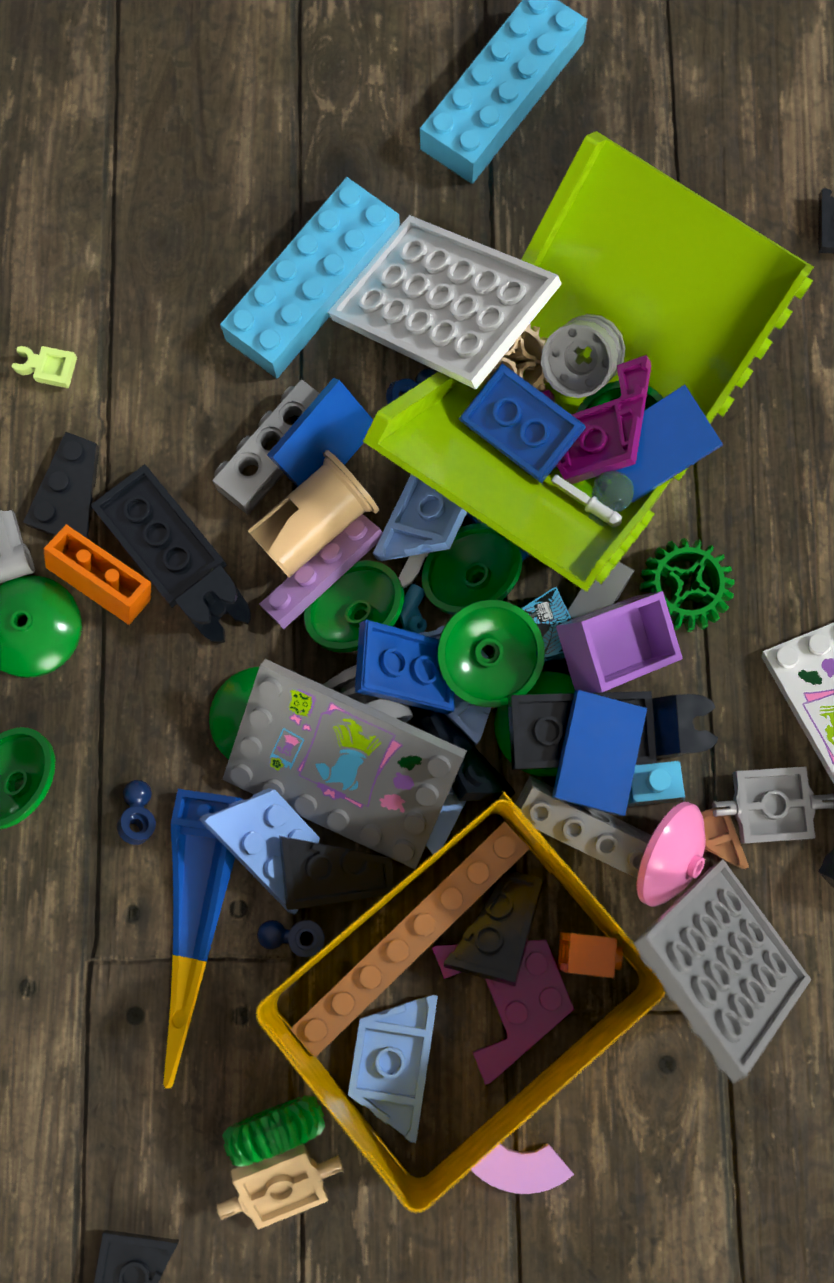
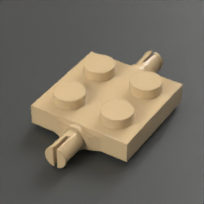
M303 1143L270 1159L268 1158L258 1163L231 1170L232 1182L238 1196L217 1203V1211L221 1220L243 1211V1213L252 1218L257 1229H261L328 1202L323 1179L344 1171L339 1155L317 1164L315 1160L310 1158Z

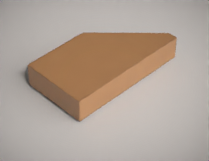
M711 808L701 812L705 827V851L740 869L748 868L749 865L731 816L715 817L713 815L714 810L726 808Z

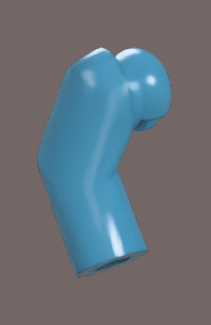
M415 584L410 585L404 596L403 608L399 619L404 630L419 634L424 632L427 627V622L422 618L418 609L425 596L423 588Z

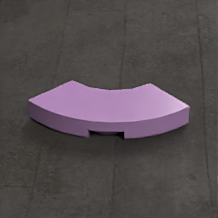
M500 1143L471 1169L475 1175L489 1185L503 1191L518 1194H532L550 1190L574 1175L548 1143L537 1150L527 1152L511 1150Z

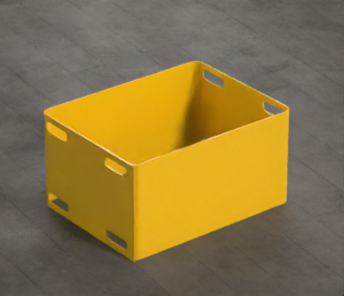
M504 792L498 801L264 999L258 1007L257 1018L265 1031L404 1206L411 1211L421 1212L430 1207L664 997L665 991L663 984L653 970L641 960L638 949ZM499 814L530 847L531 852L548 872L558 879L604 935L610 938H617V946L622 947L623 957L639 976V985L627 998L429 1174L422 1178H416L407 1172L320 1061L308 1049L306 1050L303 1047L304 1044L302 1045L299 1042L300 1040L290 1030L292 1026L279 1011L277 1001L287 988L488 816Z

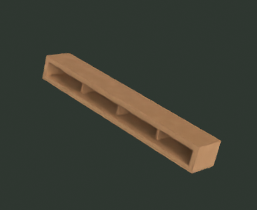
M506 822L500 825L290 1030L313 1056L317 1057L517 862L530 847Z

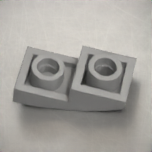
M618 562L602 584L595 581L587 592L583 589L579 591L568 609L570 617L575 619L613 605L620 597L635 570Z

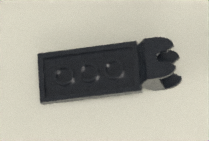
M146 464L90 505L171 608L178 604L206 639L219 644L225 642V629L220 624V618L224 614L231 615L235 621L248 624L250 622L251 611L247 602L230 576L223 569L227 566L226 562Z
M651 691L592 693L647 708L636 765L657 763V759L676 758L707 751L717 743V736L707 730H696L692 722L695 717L706 716L715 709V704L705 696L676 694L652 698ZM574 693L508 696L512 770L558 768Z

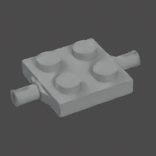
M806 767L745 770L733 772L735 791L733 801H713L712 808H726L714 810L713 815L715 817L735 815L739 825L741 844L806 840L815 838L813 824L815 809H834V802H822L834 800V794L813 795L808 784Z

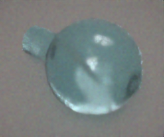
M614 470L606 471L596 477L591 497H597V500L619 513L631 504L634 496V486L629 477L624 473Z

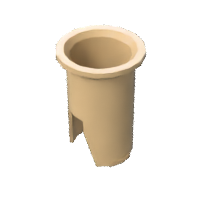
M329 450L323 453L325 459L323 465L248 530L251 536L289 578L364 512L372 511L376 514L379 511L377 504L365 488Z

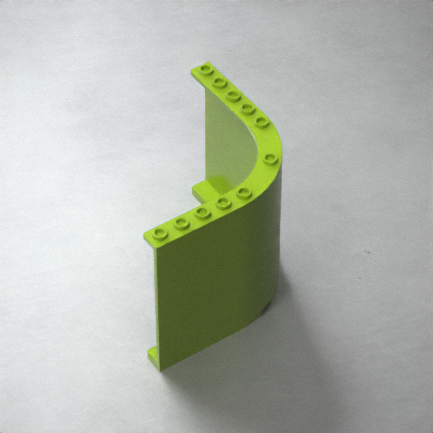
M597 131L586 135L521 259L557 274L562 283L530 323L531 327H540L538 334L540 338H548L574 317L585 314L603 316L613 322L623 336L625 344L623 363L647 355L652 365L648 386L655 389L665 398L685 384L710 424L717 414L723 417L735 400L730 394L736 386L742 389L750 378L753 370L748 368L755 357L760 360L763 358L773 341L768 339V336L774 327L781 330L793 312L788 309V306L794 297L802 299L813 282L808 276L814 268L809 263ZM588 346L585 348L583 355L586 358L590 356L591 348ZM437 372L377 412L363 440L364 443L586 592L595 581L600 584L605 581L611 570L616 567L622 556L626 554L655 515L650 510L672 479L680 481L687 471L685 469L633 503L621 485L606 483L595 477L572 484L589 497H597L598 501L621 515L622 523L620 526L613 528L592 513L586 512V506L552 484L551 480L555 475L563 478L557 466L554 467L541 484L459 421V417L481 391L480 386L474 389L443 373ZM618 373L608 383L619 381ZM549 382L544 384L546 390H550L555 395L556 404L571 415L576 413L578 407L586 398L565 396L553 389Z

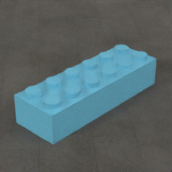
M522 0L421 126L420 150L473 184L584 42L587 18L558 0Z
M346 177L220 324L225 340L277 379L330 317L328 311L400 227L399 214Z

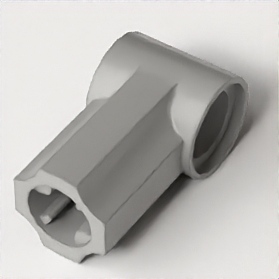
M0 510V583L35 572L32 556L27 546L23 543L16 515L12 510Z

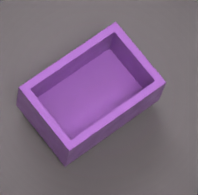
M663 591L637 595L556 625L575 691L581 690L589 693L604 692L683 659Z

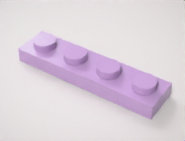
M363 514L360 515L297 572L279 585L259 605L277 624L285 629L309 605L378 543L383 532Z

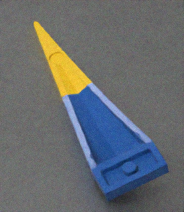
M178 789L171 820L173 958L170 1015L163 1081L165 1088H171L175 1080L235 856L199 819L207 813H216L228 808L229 804L244 800L238 797Z

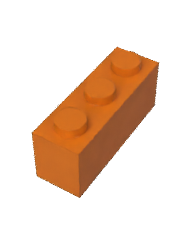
M67 524L44 547L45 568L128 625L132 623L150 602L151 582Z
M560 932L557 963L559 970L566 973L614 978L615 970H621L623 949L617 946V938Z

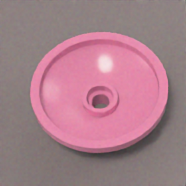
M689 802L679 803L666 814L653 833L644 852L637 877V894L641 902L652 907L666 903L682 892L693 878H697L700 875L705 863L703 855L706 839L704 819L696 805Z

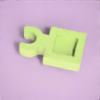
M41 346L40 353L37 355L28 347H17L16 351L22 357H28L24 364L13 363L12 368L20 375H29L34 372L33 378L36 382L69 388L77 360L74 352Z

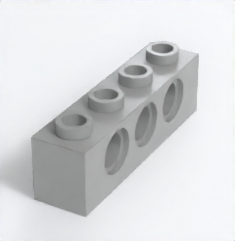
M302 379L295 387L290 386L286 389L277 408L273 412L270 410L264 414L258 424L259 428L251 437L248 435L243 438L237 446V453L229 462L224 461L214 473L215 478L212 481L217 491L247 515L251 513L284 475L281 469L267 456L270 451L264 449L265 444L272 440L279 441L292 426L286 423L287 419L291 416H301L320 394ZM249 465L258 467V471L254 475H242L245 467Z
M532 776L528 778L515 805L536 830L635 878L638 877L640 864L652 835L605 812L552 799L554 787Z

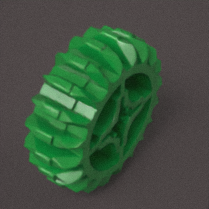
M686 538L681 539L679 548L673 541H669L666 544V550L658 547L654 552L656 558L648 557L645 562L649 569H643L640 577L646 580L639 586V590L642 592L655 593L662 591L660 576L665 579L664 583L671 588L672 598L668 601L665 597L675 631L680 628L682 622H684L687 632L694 630L695 622L701 630L708 626V620L716 623L720 619L718 612L725 613L729 609L725 601H731L734 597V593L728 590V588L735 584V580L725 577L732 571L731 566H720V563L725 558L724 554H719L714 558L711 555L714 550L713 545H709L704 551L700 549L702 545L700 539L696 540L692 547H689V542ZM676 561L694 563L689 569H680L676 566L672 568L668 564ZM703 570L708 573L712 581L713 593L709 591L710 587L702 580ZM694 574L690 589L686 590L680 597L679 594L683 589L684 580H688ZM686 600L694 601L697 604L702 602L707 605L697 610L679 608L681 603Z
M305 1095L265 1109L229 1126L222 1136L225 1142L226 1154L230 1157L232 1165L242 1167L258 1163L296 1148L321 1134L325 1127L321 1106H318L314 1096Z

